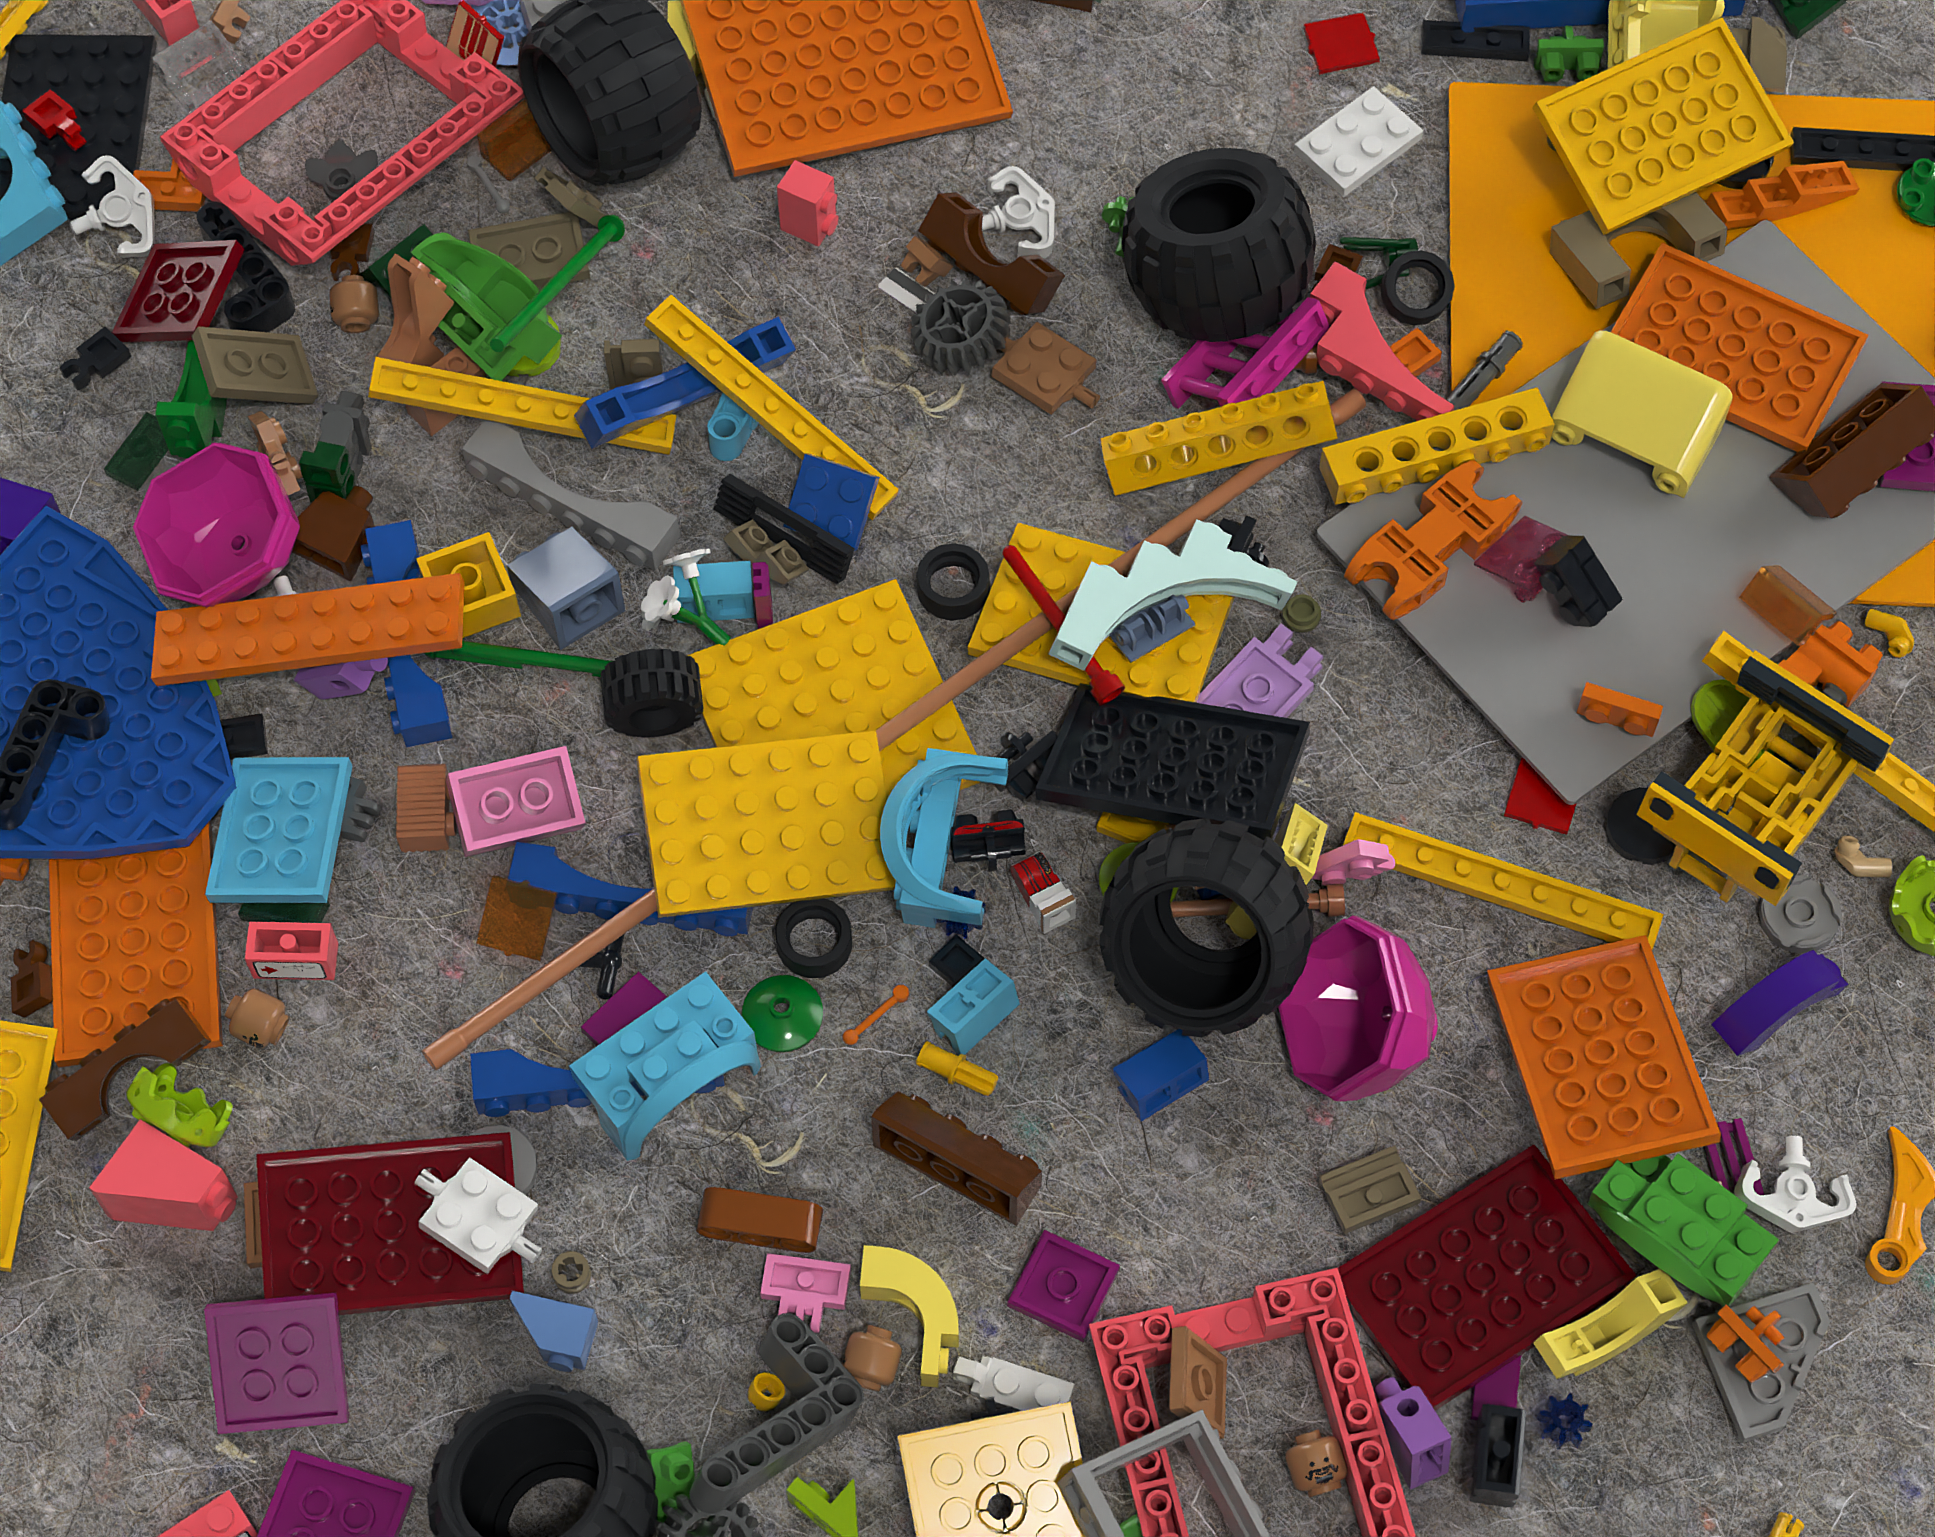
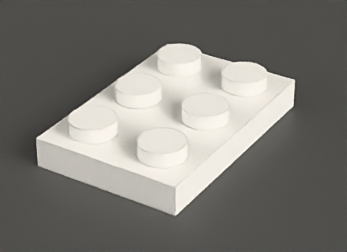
M1373 86L1295 143L1294 153L1344 198L1419 142L1423 137L1424 130Z

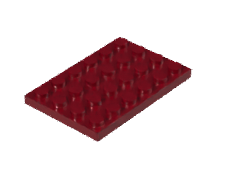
M510 1132L256 1154L264 1299L336 1293L339 1315L507 1300L510 1299L512 1291L524 1293L521 1255L511 1250L510 1253L501 1257L490 1272L486 1274L418 1227L419 1220L432 1205L434 1196L414 1184L424 1169L445 1183L458 1173L470 1157L515 1188Z
M1535 1144L1338 1267L1352 1313L1407 1388L1419 1386L1435 1411L1535 1347L1533 1343L1542 1334L1572 1323L1626 1288L1637 1277L1561 1178L1554 1179L1549 1162Z

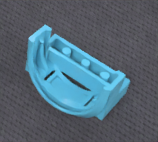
M927 748L926 759L918 760L917 766L906 773L890 793L881 818L880 841L886 865L896 880L894 899L897 900L896 910H901L903 923L935 928L937 919L982 926L984 915L982 901L942 891L952 837L951 827L954 825L961 780L966 779L1006 786L1008 759ZM909 825L910 833L916 834L914 848H906Z
M705 971L573 1062L569 1067L572 1078L595 1106L601 1127L628 1161L640 1157L641 1145L649 1132L670 1111L694 1092L719 1076L741 1066L749 1065L752 1075L755 1076L761 1068V1063L757 1052L754 1031ZM632 1081H635L647 1096L646 1100H643L631 1085Z

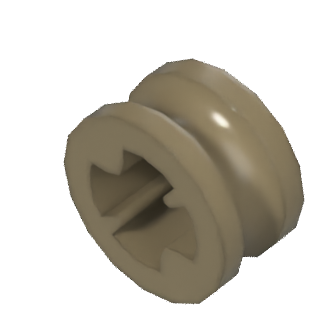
M568 1251L560 1254L554 1260L551 1272L555 1285L559 1290L568 1294H575L583 1291L591 1281V1270L587 1259L582 1254ZM575 1264L577 1270L582 1271V1274L576 1273L577 1279L568 1281L566 1275L560 1274L562 1270L567 1272V1265Z

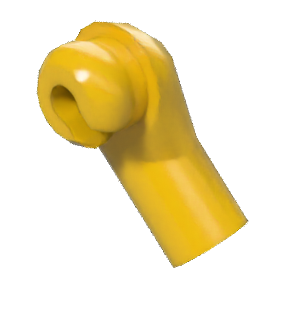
M1869 610L1865 619V627L1885 632L1890 646L1888 651L1892 656L1902 658L1909 654L1914 647V638L1906 620L1878 610Z

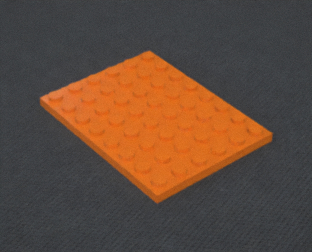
M680 0L734 177L792 165L794 160L803 163L1012 117L1013 109L977 0Z

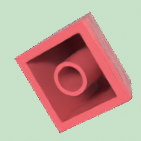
M141 1119L89 1187L106 1215L113 1220L214 1231L220 1222H225L231 1216L236 1207V1199L238 1198L221 1167Z

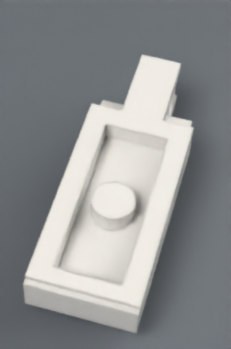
M982 1356L980 1363L958 1357L953 1371V1380L971 1385L970 1394L979 1397L980 1402L985 1403V1398L994 1397L996 1407H1013V1413L1069 1402L1074 1390V1383L994 1357L992 1359Z

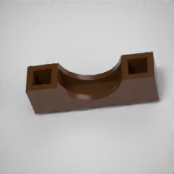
M957 192L938 193L918 229L921 234L928 238V244L937 251L947 253L955 259L954 263L958 268L967 273L975 274L983 280L982 283L985 284L986 288L992 286L997 291V294H1001L1010 301L1009 306L1017 313L1028 315L1045 312L1065 274L1038 254L1020 256L1009 264L1000 261L990 252L984 241L982 233L983 212Z
M168 999L159 1002L147 1012L150 1017L138 1027L134 1024L125 1027L113 1037L116 1042L104 1052L100 1049L91 1052L79 1062L82 1067L70 1077L63 1074L45 1087L48 1093L42 1096L39 1101L68 1140L78 1141L110 1117L108 1108L109 1087L116 1073L124 1065L142 1057H159L179 1066L212 1042L182 1001L174 999L170 1002Z

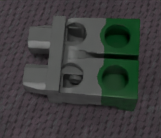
M341 391L336 404L325 402L322 410L323 418L320 421L321 436L315 451H303L299 461L310 503L322 492L326 491L345 499L356 485L363 466L362 455L369 456L372 448L367 431L370 423L368 417L363 414L364 400L360 394Z

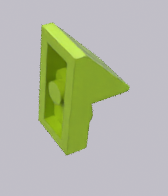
M797 1476L786 1489L788 1501L830 1537H859L854 1479L847 1484L831 1504L828 1502L831 1498L830 1495L812 1480L806 1484Z

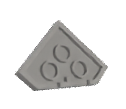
M1814 1282L1731 1308L1751 1330L1756 1325L1745 1314L1753 1306L1765 1317L1774 1310L1782 1316L1774 1326L1785 1338L1777 1346L1765 1335L1760 1340L1779 1358L1784 1366L1776 1373L1770 1370L1765 1376L1752 1384L1734 1366L1752 1349L1739 1338L1726 1352L1722 1353L1706 1336L1712 1326L1721 1318L1717 1314L1718 1312L1696 1318L1692 1323L1741 1443L1782 1431L1786 1425L1791 1409L1813 1363L1815 1354L1831 1322Z

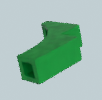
M193 340L188 341L183 373L174 398L171 402H157L155 414L170 454L182 458H189L211 445L212 437H222L227 398L210 396Z

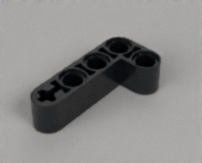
M209 202L199 208L197 222L204 241L237 240L244 248L237 269L232 275V278L242 291L228 299L224 306V313L229 328L234 330L270 332L293 317L295 304L287 280L232 212L223 203Z
M53 679L42 680L32 688L0 756V829L11 830L23 824L64 734L84 740H96L108 732L110 721L104 697L99 692ZM57 703L54 706L47 707L48 704ZM95 713L92 716L84 717L86 714ZM38 735H39V736H42V737H40L39 739H35V740H32V739H31V738L34 737V736H38ZM19 769H27L21 773H14Z

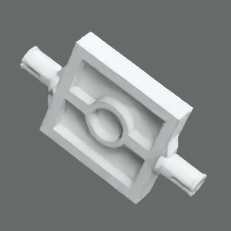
M470 1157L458 1173L445 1183L430 1174L426 1169L417 1177L414 1184L434 1196L432 1205L419 1220L418 1227L486 1274L490 1272L501 1257L510 1253L511 1250L527 1259L531 1264L539 1257L542 1248H539L522 1236L525 1225L538 1209V1203Z

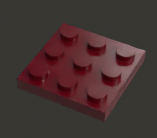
M237 240L153 244L112 333L121 342L193 340L192 334L198 326L210 327V323L244 252L243 246Z

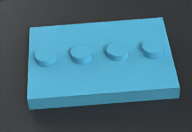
M349 757L233 759L232 769L237 788L234 789L223 806L205 896L210 903H327L353 767Z

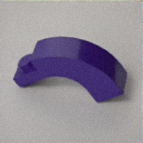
M1811 950L1787 962L1766 976L1737 999L1711 1025L1737 1056L1758 1049L1783 1024L1805 1008L1816 1002L1838 995L1849 984L1843 979L1839 967L1832 960L1826 958L1823 954L1818 955L1814 950Z

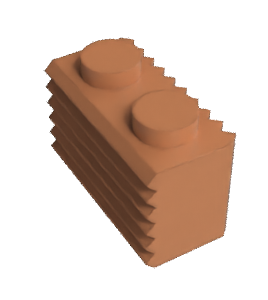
M446 763L398 766L396 838L401 851L406 853L408 851L423 852L426 850L430 852L432 850H448L449 836H456L457 824L454 812H449L450 796L446 784L448 775Z

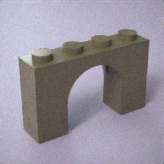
M1697 192L1603 235L1590 210L1568 220H1563L1551 227L1550 254L1596 309L1629 295L1631 269L1609 244L1617 236L1633 231L1652 232L1669 240L1676 249L1705 262L1725 253L1727 236L1726 225Z

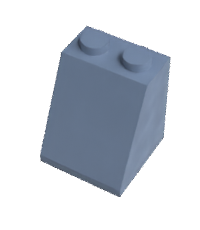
M572 526L563 532H556L550 535L543 544L531 551L518 554L511 563L507 564L512 586L560 650L625 612L619 573Z

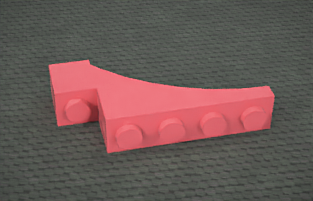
M1334 262L1310 293V298L1320 301L1327 321L1331 325L1317 344V364L1326 373L1340 376L1350 382L1359 392L1377 397L1391 410L1403 412L1416 421L1454 411L1453 404L1430 390L1404 366L1382 337L1365 297L1367 279Z

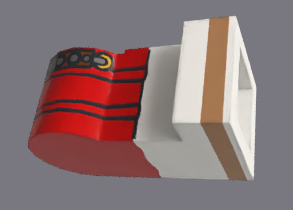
M1038 851L1010 866L1015 884L1044 934L1076 918L1075 898L1068 888L1065 889L1058 876L1053 873L1048 860L1042 852Z

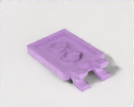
M1281 623L1264 643L1254 637L1199 694L1197 703L1287 718L1314 690V683L1310 679L1322 669L1320 662L1323 656L1310 647L1295 665L1282 657L1293 645V642L1290 640L1293 632Z

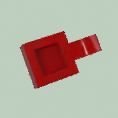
M51 89L22 110L26 120L49 139L58 132L63 140L75 151L87 142L79 134L82 131L81 127L73 121L77 118L73 107Z

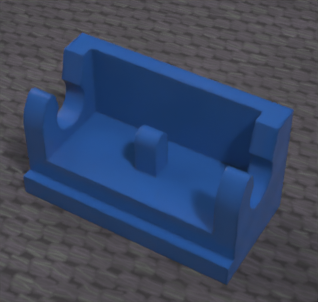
M1177 1029L1113 1068V1074L1121 1084L1118 1087L1119 1092L1134 1110L1140 1121L1145 1120L1209 1080L1207 1058L1189 1036H1183L1182 1029Z

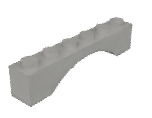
M484 419L462 447L466 469L473 477L478 480L487 479L496 484L506 495L510 497L518 496L529 502L537 512L541 514L549 513L559 518L567 528L572 526L577 532L579 530L592 536L600 546L607 549L612 547L620 551L635 565L643 566L644 564L656 571L681 537L678 517L646 500L634 502L601 501L583 497L563 488L548 478L534 464L524 448L519 432L503 423Z

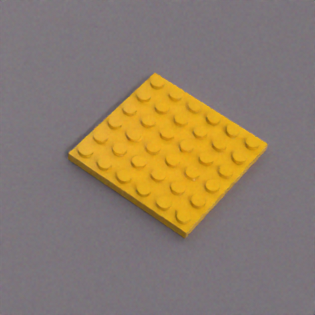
M896 579L730 639L725 646L716 644L687 655L694 658L699 666L704 708L701 715L715 747L877 730L943 683L942 677ZM952 700L880 751L887 799L900 779L917 766L918 760L926 759L927 748L977 755ZM962 779L960 790L981 782Z

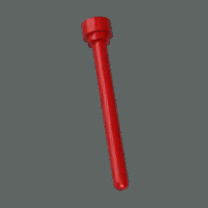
M1013 545L1006 546L1002 552L1003 557L1058 633L1065 615L1017 548ZM1095 657L1091 658L1085 668V672L1091 679L1089 684L1092 690L1090 692L1099 705H1104L1124 691L1125 686L1116 674H1111L1109 670L1104 671Z

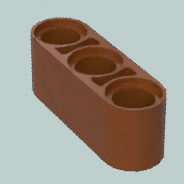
M708 1187L704 1190L696 1231L704 1237L715 1240L811 1253L817 1247L824 1209L816 1203L805 1200L720 1187Z

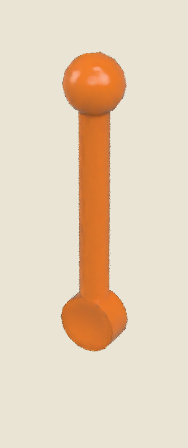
M897 985L893 989V996L857 1027L844 1032L843 1041L848 1045L856 1044L859 1035L897 1002L907 1001L909 989L905 985Z

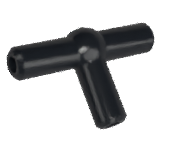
M625 934L605 948V952H598L579 966L601 968L597 988V996L601 999L608 1000L613 996L617 970L622 965L621 950Z

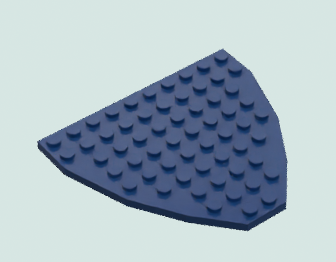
M45 506L0 555V756L32 688L42 680H58L99 692L104 697L110 727L103 737L96 740H84L64 734L23 824L11 830L0 829V858L94 859L188 847L221 808L234 789L237 788L215 699L206 680L163 686L155 685L151 679L156 612L168 609L108 540L48 506ZM57 703L48 704L47 707L54 706ZM95 713L86 714L84 717L92 716ZM38 735V736H34V737H32L31 739H32V740L39 739V738L42 737V736H39V735ZM19 769L14 773H21L27 769Z

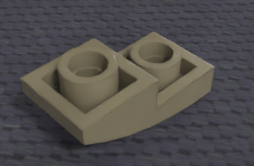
M753 519L732 529L723 538L731 549L744 561H751V567H753L752 563L766 562L769 567L770 579L781 584H786L809 570L800 558L799 553L786 540L774 545L766 532Z

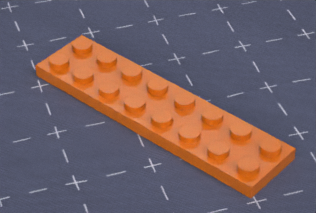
M460 573L220 603L207 608L196 606L157 611L151 679L156 686L459 649L462 648L464 580Z

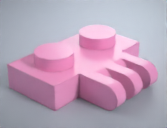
M1357 839L1320 855L1315 874L1311 879L1322 881L1324 886L1326 884L1346 883V878L1366 880L1383 873V871L1393 869L1395 867V859L1389 854L1388 845Z
M767 1253L760 1291L761 1299L780 1301L778 1315L795 1313V1316H798L803 1321L805 1320V1315L812 1316L810 1329L814 1333H819L824 1307L845 1310L851 1264Z

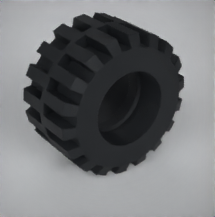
M671 649L634 651L615 658V661L609 662L605 669L601 671L604 718L607 726L613 728L617 733L632 737L666 736L694 725V722L699 721L702 717L701 713H703L704 708L699 666L694 658L685 655L683 652L671 651Z

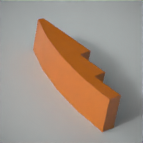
M1845 161L1785 167L1777 177L1749 179L1742 189L1712 192L1706 200V204L1726 225L1727 229L1757 225L1763 220L1774 221L1820 208L1857 194L1860 188Z

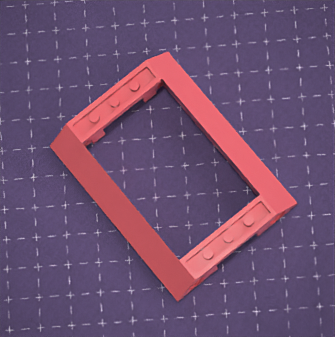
M341 0L161 135L160 140L193 187L212 202L223 203L244 228L291 266L313 264L525 96L519 85L476 52L463 61L429 35L426 30L425 14L408 0ZM376 43H379L458 105L314 216L315 222L304 213V208L290 197L285 198L278 204L241 175L238 156L233 153Z
M1338 1267L1255 1286L1253 1297L1176 1315L1174 1314L1173 1306L1170 1305L1089 1324L1120 1447L1160 1429L1145 1369L1171 1363L1172 1328L1186 1326L1218 1352L1304 1333L1333 1436L1339 1441L1348 1473L1345 1479L1362 1537H1416ZM1166 1448L1125 1466L1142 1536L1189 1537Z

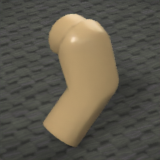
M1844 836L1838 840V846L1835 848L1836 860L1853 876L1891 877L1892 861L1890 858H1867L1859 850L1860 844L1858 839L1853 836Z

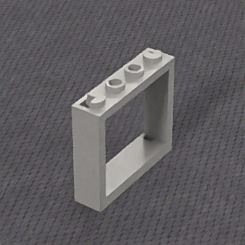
M1199 1410L1071 1469L1057 1482L1085 1537H1125L1096 1479L1183 1440L1234 1537H1270L1262 1522L1259 1506L1254 1500L1249 1498L1241 1483L1238 1467L1227 1457L1220 1444L1217 1428L1212 1429L1203 1410Z

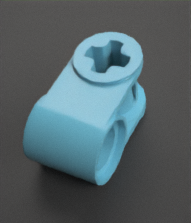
M722 393L718 406L707 425L709 449L716 459L731 461L742 453L752 431L759 423L724 393Z

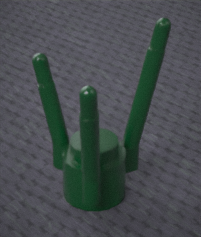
M1341 237L1339 239L1340 244H1345L1344 249L1348 251H1383L1386 266H1391L1396 258L1406 252L1418 251L1415 238ZM1409 268L1401 272L1399 277L1409 276ZM1384 274L1367 280L1366 290L1381 284Z

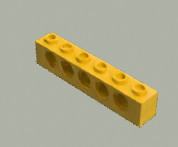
M1323 380L1302 384L1296 388L1276 393H1267L1261 397L1238 403H1228L1222 407L1203 412L1190 413L1184 417L1164 422H1155L1149 426L1126 432H1116L1100 439L1104 463L1114 495L1116 496L1335 440L1338 437Z
M1538 387L1323 447L1319 469L1335 505L1345 502L1357 503L1373 494L1380 492L1392 493L1408 484L1433 481L1438 476L1446 474L1471 460H1475L1479 464L1489 461L1501 462L1513 454L1524 451L1536 452L1550 444L1555 424ZM1503 427L1513 428L1514 431L1507 430ZM1468 437L1477 438L1479 441L1470 440ZM1438 447L1443 449L1444 451H1436L1432 448ZM1402 457L1407 459L1408 461H1400L1396 458ZM1360 468H1369L1372 471L1367 472L1361 470Z

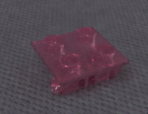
M1524 516L1474 562V566L1515 584L1517 589L1514 591V594L1519 601L1523 603L1527 600L1533 601L1543 589L1539 582L1541 574L1534 565V562L1546 551H1549L1555 542L1567 534Z

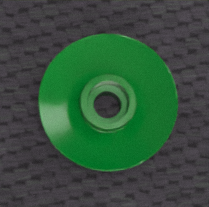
M777 975L760 981L749 991L742 1006V1017L754 1031L757 1045L769 1051L790 1052L807 1045L817 1035L823 1022V1005L817 991L805 980L790 975ZM780 1003L789 1005V1009L782 1013L777 1012L774 1008Z

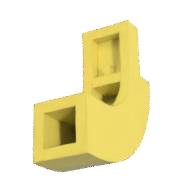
M864 1245L860 1278L861 1299L898 1303L909 1309L918 1318L924 1331L921 1386L938 1387L939 1374H948L949 1348H942V1346L959 1348L958 1315L949 1289L941 1277L929 1265L917 1257L893 1248Z
M1658 1269L1635 1278L1617 1296L1594 1312L1573 1323L1542 1334L1533 1344L1556 1379L1572 1373L1578 1376L1603 1364L1648 1336L1673 1317L1688 1302L1671 1277L1663 1270Z

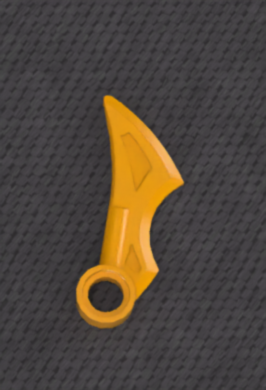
M1894 1126L1888 1129L1893 1156L1894 1187L1885 1237L1878 1240L1871 1247L1865 1258V1267L1868 1274L1875 1281L1886 1285H1892L1901 1281L1908 1273L1911 1265L1927 1249L1921 1234V1217L1925 1207L1935 1199L1934 1169L1921 1151ZM1881 1252L1894 1254L1899 1261V1269L1888 1271L1882 1268L1878 1262V1254Z

